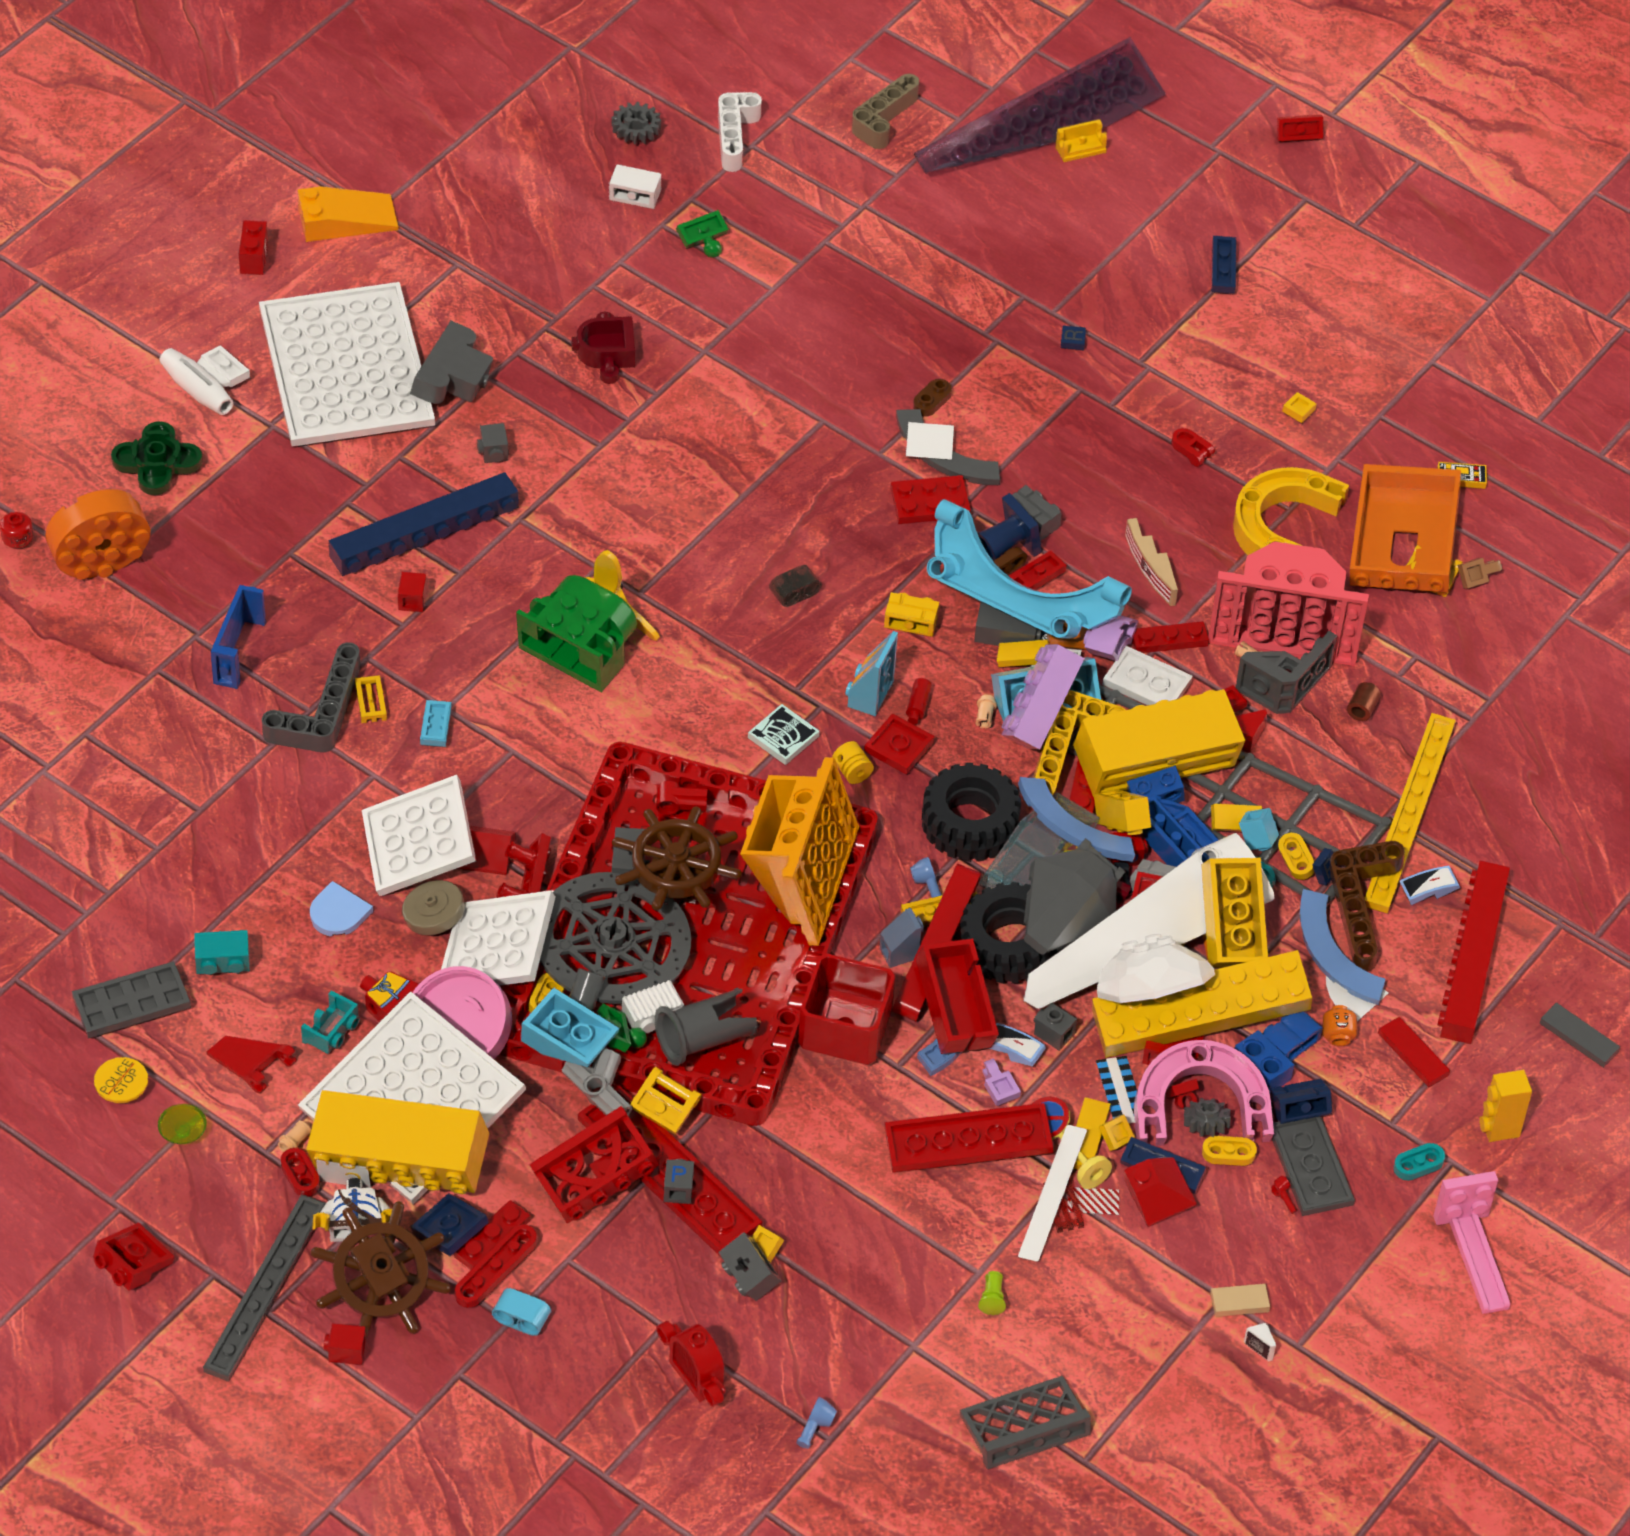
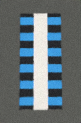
M1127 1056L1096 1060L1108 1103L1111 1104L1110 1110L1113 1119L1124 1114L1128 1123H1135L1134 1102L1137 1089Z

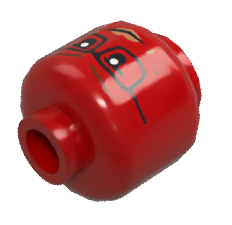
M11 512L1 519V538L5 545L11 548H22L32 541V521L28 515L22 512Z

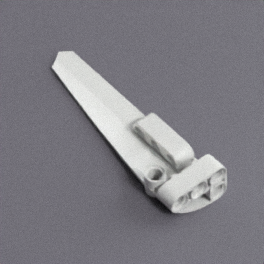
M1237 833L1196 849L1188 859L1030 972L1023 1001L1040 1009L1099 982L1102 969L1122 948L1121 944L1124 942L1136 940L1140 944L1146 941V936L1160 933L1161 937L1172 936L1176 944L1181 945L1205 934L1206 925L1201 864H1203L1202 854L1205 852L1209 858L1256 857ZM1261 867L1264 904L1274 900V892Z

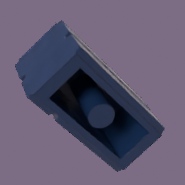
M1322 1079L1270 1088L1272 1113L1277 1117L1280 1124L1332 1114L1331 1091Z

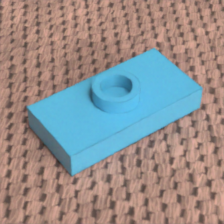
M426 700L420 745L446 747L452 702Z

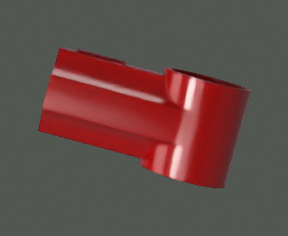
M663 781L658 784L656 809L659 813L673 815L679 810H691L696 806L701 811H706L707 789L684 788L674 781Z

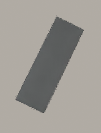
M1555 1003L1540 1019L1539 1024L1603 1068L1620 1050L1619 1045L1558 1003Z

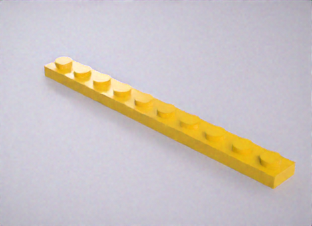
M1431 713L1385 842L1397 841L1403 845L1404 865L1397 873L1372 877L1365 896L1367 908L1388 914L1454 729L1455 719ZM1388 856L1391 859L1397 858L1396 856Z

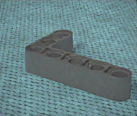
M346 642L337 648L315 717L278 710H270L263 714L262 732L266 742L324 753L334 748L355 686V678L358 677L360 671V651L356 644Z

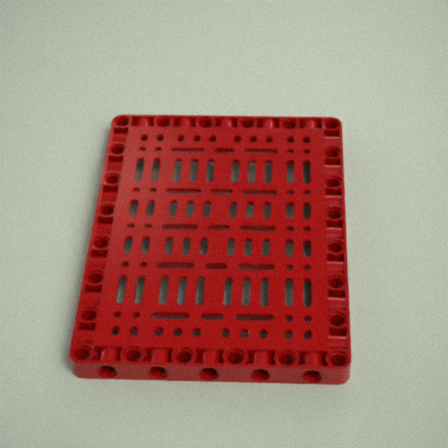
M626 742L611 744L604 756L546 891L553 892L562 884L579 876L599 872H612V866H607L606 864L612 863L613 860L612 840L615 838V827L622 828L624 824H628L629 828H648L650 825L643 816L646 809H651L659 822L669 819L687 820L691 810H679L673 815H663L657 811L656 803L653 800L657 798L658 784L663 781H674L684 788L707 789V808L700 815L697 823L707 828L714 836L716 833L725 834L730 831H735L738 834L736 841L720 847L721 864L726 866L730 855L737 854L738 856L733 868L741 870L743 875L747 863L740 853L747 836V827L742 825L744 822H749L751 825L754 817V808L759 803L767 780ZM637 793L643 794L641 798L635 797ZM851 803L859 829L819 946L809 945L805 934L802 933L801 924H791L783 913L777 912L779 909L765 890H757L760 882L753 872H751L745 886L739 885L742 876L739 879L729 877L728 880L722 881V875H718L715 882L707 888L715 892L714 894L706 893L711 902L707 908H703L698 900L696 904L686 903L683 912L687 918L691 935L697 937L691 938L690 953H696L697 956L690 970L684 969L675 980L678 983L673 984L684 1006L716 996L691 989V986L701 987L722 994L735 988L742 989L743 992L736 995V1006L718 1017V1019L734 1018L736 1015H740L742 1018L756 1017L761 1023L751 1048L748 1050L743 1048L747 1039L746 1036L732 1041L731 1044H722L703 1050L707 1052L706 1054L694 1053L688 1055L682 1065H671L667 1063L668 1059L661 1049L656 1030H653L646 1034L655 1037V1039H647L646 1044L641 1048L629 1047L626 1052H621L617 1048L605 1047V1049H610L621 1056V1061L611 1087L619 1085L624 1090L637 1094L654 1067H657L663 1071V1075L692 1092L695 1090L702 1094L693 1110L750 1126H759L765 1123L798 1040L800 1008L819 956L826 953L831 954L876 838L878 816L874 810ZM717 814L722 815V818L716 820L714 817ZM673 836L672 842H678L680 837ZM690 839L691 844L689 847L695 846L700 843ZM658 840L651 846L661 848L662 844ZM707 852L706 857H705V859H704V860H706V861H710V857H709L708 852ZM646 856L645 860H650L651 863L653 857ZM602 891L599 895L590 893L579 897L578 900L582 903L610 899L615 891ZM634 896L631 901L637 906L639 898ZM727 897H737L740 899L762 904L765 907L760 908L757 906L731 900ZM674 899L678 904L681 901L678 899ZM645 902L643 907H639L655 921L664 919L648 902ZM612 906L593 910L606 917V913L610 911ZM619 907L614 917L623 919L624 908ZM714 908L715 912L710 924L704 925L703 920L707 910ZM563 910L555 922L553 929L555 940L565 939L572 917V914L567 910ZM629 911V918L643 921L634 912ZM733 913L734 916L729 928L722 930L721 927L726 915ZM583 914L590 924L597 922L595 919ZM751 918L753 921L748 933L741 935L740 931L745 919ZM576 921L572 936H575L581 924L579 921ZM776 925L777 930L773 940L766 942L765 938L770 926ZM634 930L635 935H640V934H643V933H645V932L651 931V930ZM795 930L796 934L791 946L784 947L788 932ZM670 935L659 936L653 956V961L658 965H662L671 948ZM586 939L573 945H590V942ZM647 939V940H649L650 942H649V945H648V947H647V949H646V952H645L646 954L649 953L650 946H651V943H652V939ZM709 941H716L734 947L742 948L747 950V952H739L736 950L709 943ZM668 945L669 947L663 961L656 962L660 947ZM633 950L627 953L630 956L636 958L637 960L642 961ZM579 952L586 959L592 957L593 960L588 961L595 964L596 952ZM565 954L560 956L576 973L579 968L589 971L571 955ZM763 954L766 957L761 958L759 955ZM601 956V968H606L607 965L605 963L609 962L611 958ZM618 958L615 963L625 967L633 966L621 958ZM715 958L716 961L711 973L704 975L703 971L708 959ZM781 959V960H784V962H783V963H779L778 960ZM539 962L535 981L507 984L503 988L511 1006L512 1026L509 1038L499 1055L562 1072L566 1061L542 1055L521 1041L522 1023L531 1014L529 1011L531 995L540 977L547 973ZM733 963L735 966L729 980H722L727 964ZM759 970L760 973L754 987H747L752 971ZM630 973L608 979L612 980L611 984H627L639 981L647 976L644 973ZM777 975L778 980L773 992H766L765 990L771 976ZM564 989V994L569 997L571 992ZM741 1000H747L748 1002L742 1003ZM603 1003V1004H606V1005H608V1006H610V1007H612V1008H615V1005H616V1004H610V1003ZM765 1005L766 1008H760L759 1006ZM595 1007L594 1013H596V1014L598 1015L597 1010H598L599 1008H596V1007ZM650 1054H654L656 1056L654 1060L647 1057ZM724 1056L725 1059L721 1060L718 1057ZM742 1061L744 1064L739 1065L738 1062ZM692 1065L694 1068L692 1071H686V1066ZM713 1072L719 1073V1076L714 1077L711 1076V1074ZM733 1077L738 1078V1082L735 1084L730 1083ZM658 1083L653 1086L654 1089L683 1106L686 1100Z

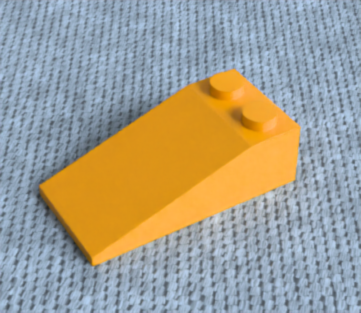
M321 186L297 189L298 209L306 242L398 230L391 194Z

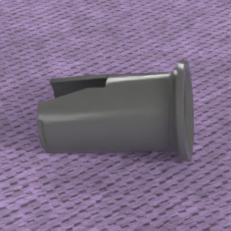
M735 988L732 991L673 1010L667 1006H660L655 1012V1030L666 1058L673 1065L679 1066L685 1062L688 1055L749 1035L753 1036L757 1031L756 1017L718 1019V1017L736 1006V995L743 992L742 989Z

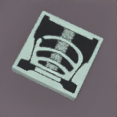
M781 704L748 732V739L786 765L819 737L820 731Z

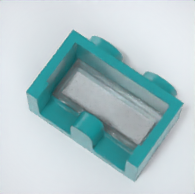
M332 990L328 994L329 1007L327 1010L323 1011L318 1008L315 1011L313 1027L311 1028L305 1023L301 1026L302 1043L310 1044L327 1054L333 1048L339 1049L344 1042L346 1032L348 1030L353 1031L360 1021L358 1004Z

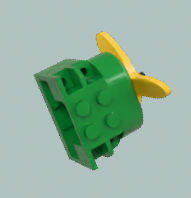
M609 550L601 552L596 558L594 578L569 575L561 581L550 596L541 599L534 598L530 602L528 614L520 609L516 612L519 649L601 693L624 666V643L632 635L636 627L654 641H657L660 636L625 598L622 591L621 567L617 557Z

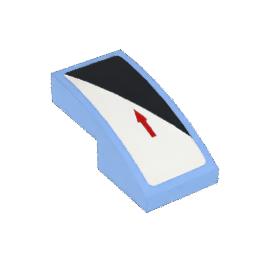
M1450 866L1425 870L1400 880V884L1411 905L1434 894L1438 899L1460 888Z
M996 1023L999 1035L992 1047L987 1049L1007 1053L1010 1061L1033 1067L1046 1049L1045 1045L1022 1031Z

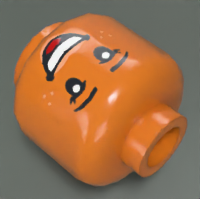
M1335 1005L1323 1015V1037L1334 1046L1349 1045L1357 1036L1356 1014L1348 1010L1344 1005Z

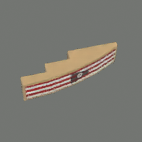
M1137 518L1127 519L1125 537L1139 568L1157 593L1170 606H1175L1178 589L1167 553L1157 554L1152 535L1142 536Z

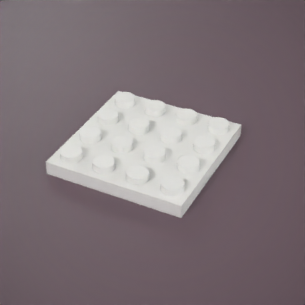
M457 775L362 810L374 883L379 896L476 861L461 780Z
M543 891L465 902L463 916L452 927L441 969L455 966L471 967L488 975L499 986L535 981L556 898L553 892Z

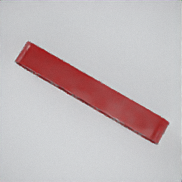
M960 864L956 865L892 1009L893 1013L916 1022L918 1021L927 1000L916 957L923 945L954 940L960 927L963 910L967 904H970L982 873Z

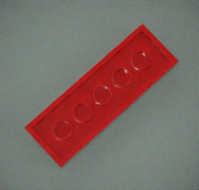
M1045 1103L885 1122L892 1173L1053 1153V1143Z

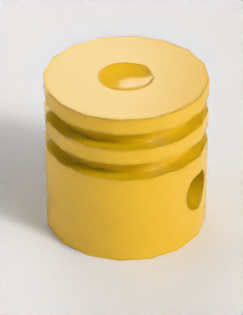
M855 741L844 743L837 748L832 758H835L837 767L850 784L863 782L873 772V764Z

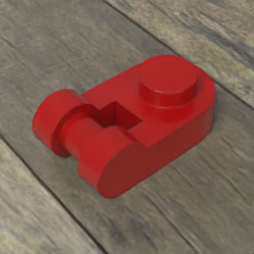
M1180 428L1175 430L1172 435V447L1187 457L1195 467L1200 466L1205 458H1209L1215 453L1214 446L1192 430Z

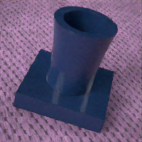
M1011 493L1002 497L1005 520L977 533L987 554L992 560H996L1019 542L1033 557L1042 553L1038 523Z

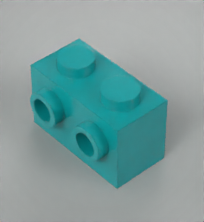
M248 930L194 933L196 974L211 975L214 973L250 971Z

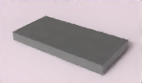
M1321 1116L1283 1124L1274 1122L1272 1141L1302 1216L1354 1206V1197Z

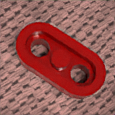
M290 1148L284 1151L280 1158L281 1168L294 1192L299 1196L302 1194L308 1197L316 1194L320 1188V1179L306 1152L300 1148Z

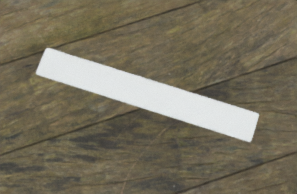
M1071 1125L1066 1126L1018 1257L1039 1261L1087 1129Z

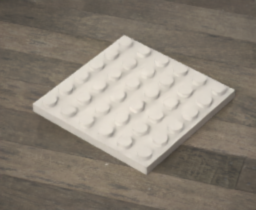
M410 991L298 1106L301 1111L314 1121L321 1091L326 1090L480 1111L488 1129L526 1090V1087L520 1080ZM387 1181L390 1186L413 1205L428 1190L424 1186L413 1185V1187H404L397 1182Z

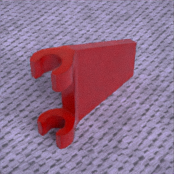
M226 1035L207 1051L209 1057L242 1078L259 1094L267 1087L262 1082L265 1076L261 1072L276 1058H279L287 1067H290L297 1061L292 1056L295 1053V1049L290 1045Z

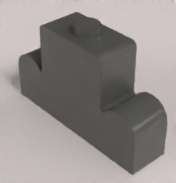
M451 320L416 374L410 394L433 404L441 403L445 399L446 392L472 402L481 387L485 389L489 382V371L493 357L474 349L477 337L473 330Z

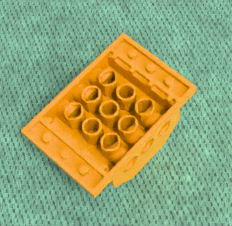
M824 757L821 768L817 770L816 777L768 775L759 803L754 808L752 823L747 827V836L740 853L773 903L791 924H801L802 933L805 934L808 944L819 946L859 829L835 758Z

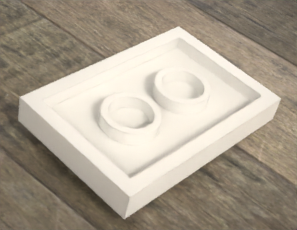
M1126 646L1121 652L1118 661L1114 662L1103 678L1102 685L1118 690L1121 694L1145 705H1153L1161 700L1171 701L1182 697L1192 683L1193 676Z

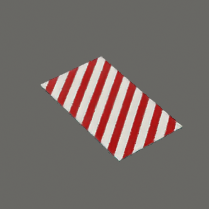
M1068 1187V1212L1119 1215V1190Z

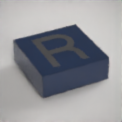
M1063 325L1060 348L1084 350L1086 328Z
M1324 848L1312 865L1318 883L1321 885H1327L1331 880L1330 858L1333 854L1332 849Z

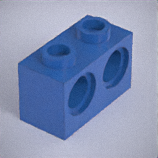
M1176 766L1127 781V788L1130 793L1148 798L1157 795L1161 799L1177 803L1185 801L1184 786Z
M1259 1030L1235 1045L1234 1049L1248 1057L1259 1069L1267 1084L1269 1093L1270 1088L1283 1086L1291 1080L1294 1064Z

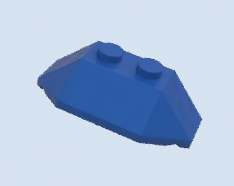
M1157 795L1148 798L1151 828L1142 829L1146 842L1167 865L1177 867L1188 859L1196 849L1218 841L1216 836L1188 806L1161 799ZM1205 852L1201 857L1203 863L1210 859Z

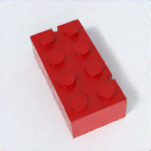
M973 939L926 944L922 946L916 957L941 1054L963 1052L966 1046L969 1051L991 1048L999 1035L981 966L976 965L979 959Z

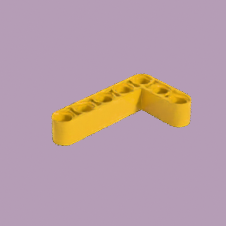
M1069 690L1063 703L1069 704L1072 708H1067L1062 704L1044 740L1033 778L1045 779L1046 785L1053 796L1074 725L1080 727L1082 720L1091 716L1087 711L1101 716L1109 714L1114 710L1125 711L1123 707ZM1057 725H1062L1065 730L1058 728ZM1050 746L1058 748L1059 751L1052 750ZM1044 768L1051 769L1053 773L1046 772Z

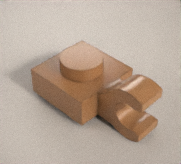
M1477 558L1458 564L1463 588H1471L1489 582L1487 574L1502 570L1500 560H1491L1484 563L1483 558Z

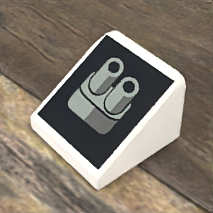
M1263 1323L1248 1327L1244 1343L1267 1361H1272L1276 1343L1268 1325Z

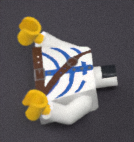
M351 1178L346 1181V1189L336 1190L334 1199L327 1201L321 1212L313 1215V1230L320 1227L325 1228V1231H329L330 1227V1242H341L352 1232L342 1214L345 1208L349 1207L354 1211L362 1226L377 1222L389 1223L392 1209L381 1197H376L373 1188H363L361 1179Z

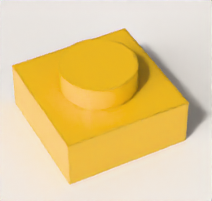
M1297 392L1283 405L1282 412L1302 423L1316 410L1317 403Z
M1124 1114L1099 1126L1110 1151L1127 1144L1131 1137L1135 1138Z
M760 1225L752 1236L771 1263L784 1240Z

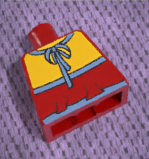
M390 971L379 981L367 975L362 980L360 988L366 992L365 1005L367 1011L376 1020L381 1022L410 991L413 993L419 983Z

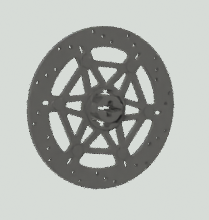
M599 872L571 879L553 891L556 898L539 962L556 983L571 992L577 973L560 957L561 955L570 954L590 972L605 976L597 1002L622 1004L624 996L632 995L634 992L637 993L648 987L657 986L668 980L673 983L680 976L689 958L691 932L684 912L673 898H665L662 908L658 910L664 919L655 921L631 901L632 897L636 896L652 905L655 893L647 890L638 880L624 885H617L615 878L621 875V873ZM594 892H617L615 898L582 903L578 900L579 897ZM612 906L606 917L592 910ZM619 907L624 908L623 919L614 917ZM563 910H567L572 914L566 937L565 939L555 940L553 937L555 922ZM629 911L634 912L645 922L629 923ZM583 914L588 915L597 922L590 924ZM576 921H579L587 932L572 936ZM634 930H651L640 935H635ZM670 935L671 948L665 962L662 965H658L653 961V956L659 936ZM586 939L590 942V945H573ZM652 939L649 953L646 954L637 943ZM633 950L642 961L637 960L636 958L630 956L627 953ZM579 952H596L595 964H592ZM601 956L611 958L606 968H601ZM618 958L633 965L612 969ZM635 972H643L647 976L644 979L627 984L607 983L610 977Z

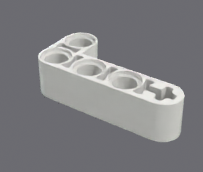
M724 93L719 97L718 124L721 164L723 169L728 172H736L742 167L743 143L741 123H756L761 119L762 98L757 93Z

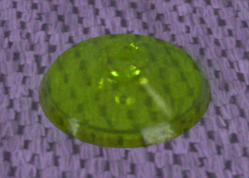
M190 1104L173 1105L167 1108L158 1120V1130L161 1136L175 1144H187L197 1140L202 1136L207 1126L204 1113L196 1106Z

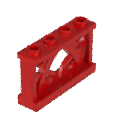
M620 1106L529 1165L565 1222L570 1223L582 1218L585 1212L593 1207L604 1204L610 1196L618 1191L626 1190L635 1180L651 1174L659 1166V1163L623 1107ZM628 1129L635 1141L623 1143L621 1132ZM607 1142V1144L605 1145V1147L608 1148V1149H599V1148H598L599 1146H601L602 1144H604V1143ZM629 1148L640 1150L641 1156L628 1164L627 1160L635 1156L629 1152L623 1153V1150ZM590 1152L597 1156L611 1155L609 1167L603 1178L579 1176L584 1167L585 1155ZM574 1162H578L575 1169L573 1167H568ZM552 1176L562 1181L556 1191L553 1190L547 1180ZM571 1185L569 1189L570 1198L574 1193H579L580 1195L566 1203L562 1200V1194L565 1188Z

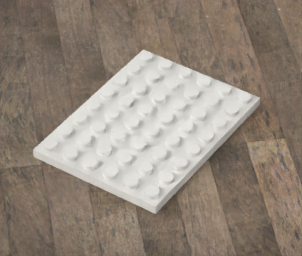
M400 282L259 302L260 314L291 446L435 425L431 403L410 394L414 378L421 368V363Z

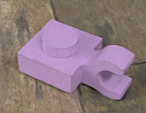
M994 1059L983 1063L986 1067L982 1069L986 1078L984 1086L996 1106L1020 1097L1021 1091L1009 1071L1001 1073Z

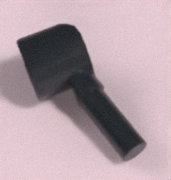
M1114 862V866L1117 868L1120 866L1125 871L1122 875V880L1131 886L1128 863ZM1132 887L1129 891L1128 896H1132Z

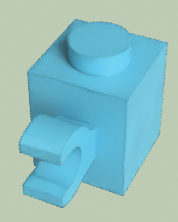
M1270 808L1247 811L1239 822L1245 843L1250 850H1267L1273 846L1279 836Z

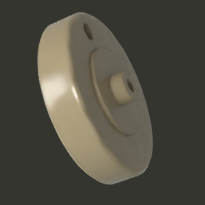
M444 880L429 881L421 884L407 895L402 905V915L407 926L413 932L421 935H435L447 931L461 919L465 911V900L461 890L455 884Z

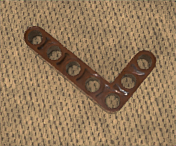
M1386 841L1338 850L1330 858V877L1352 961L1366 972L1373 970L1377 964V945L1359 880L1394 874L1403 868L1404 847L1397 841ZM1388 856H1396L1397 858L1391 859ZM1369 860L1371 863H1364L1362 861ZM1338 865H1344V866H1346V867H1345V868H1339V867H1337V866H1338ZM1344 887H1350V888H1352V889H1351V890H1345V889H1343V888H1344ZM1356 909L1358 912H1350L1348 910ZM1361 931V932H1363L1364 934L1358 935V934H1355L1354 932ZM1361 954H1368V955H1370V956H1369V957H1362V956H1360V955H1361Z

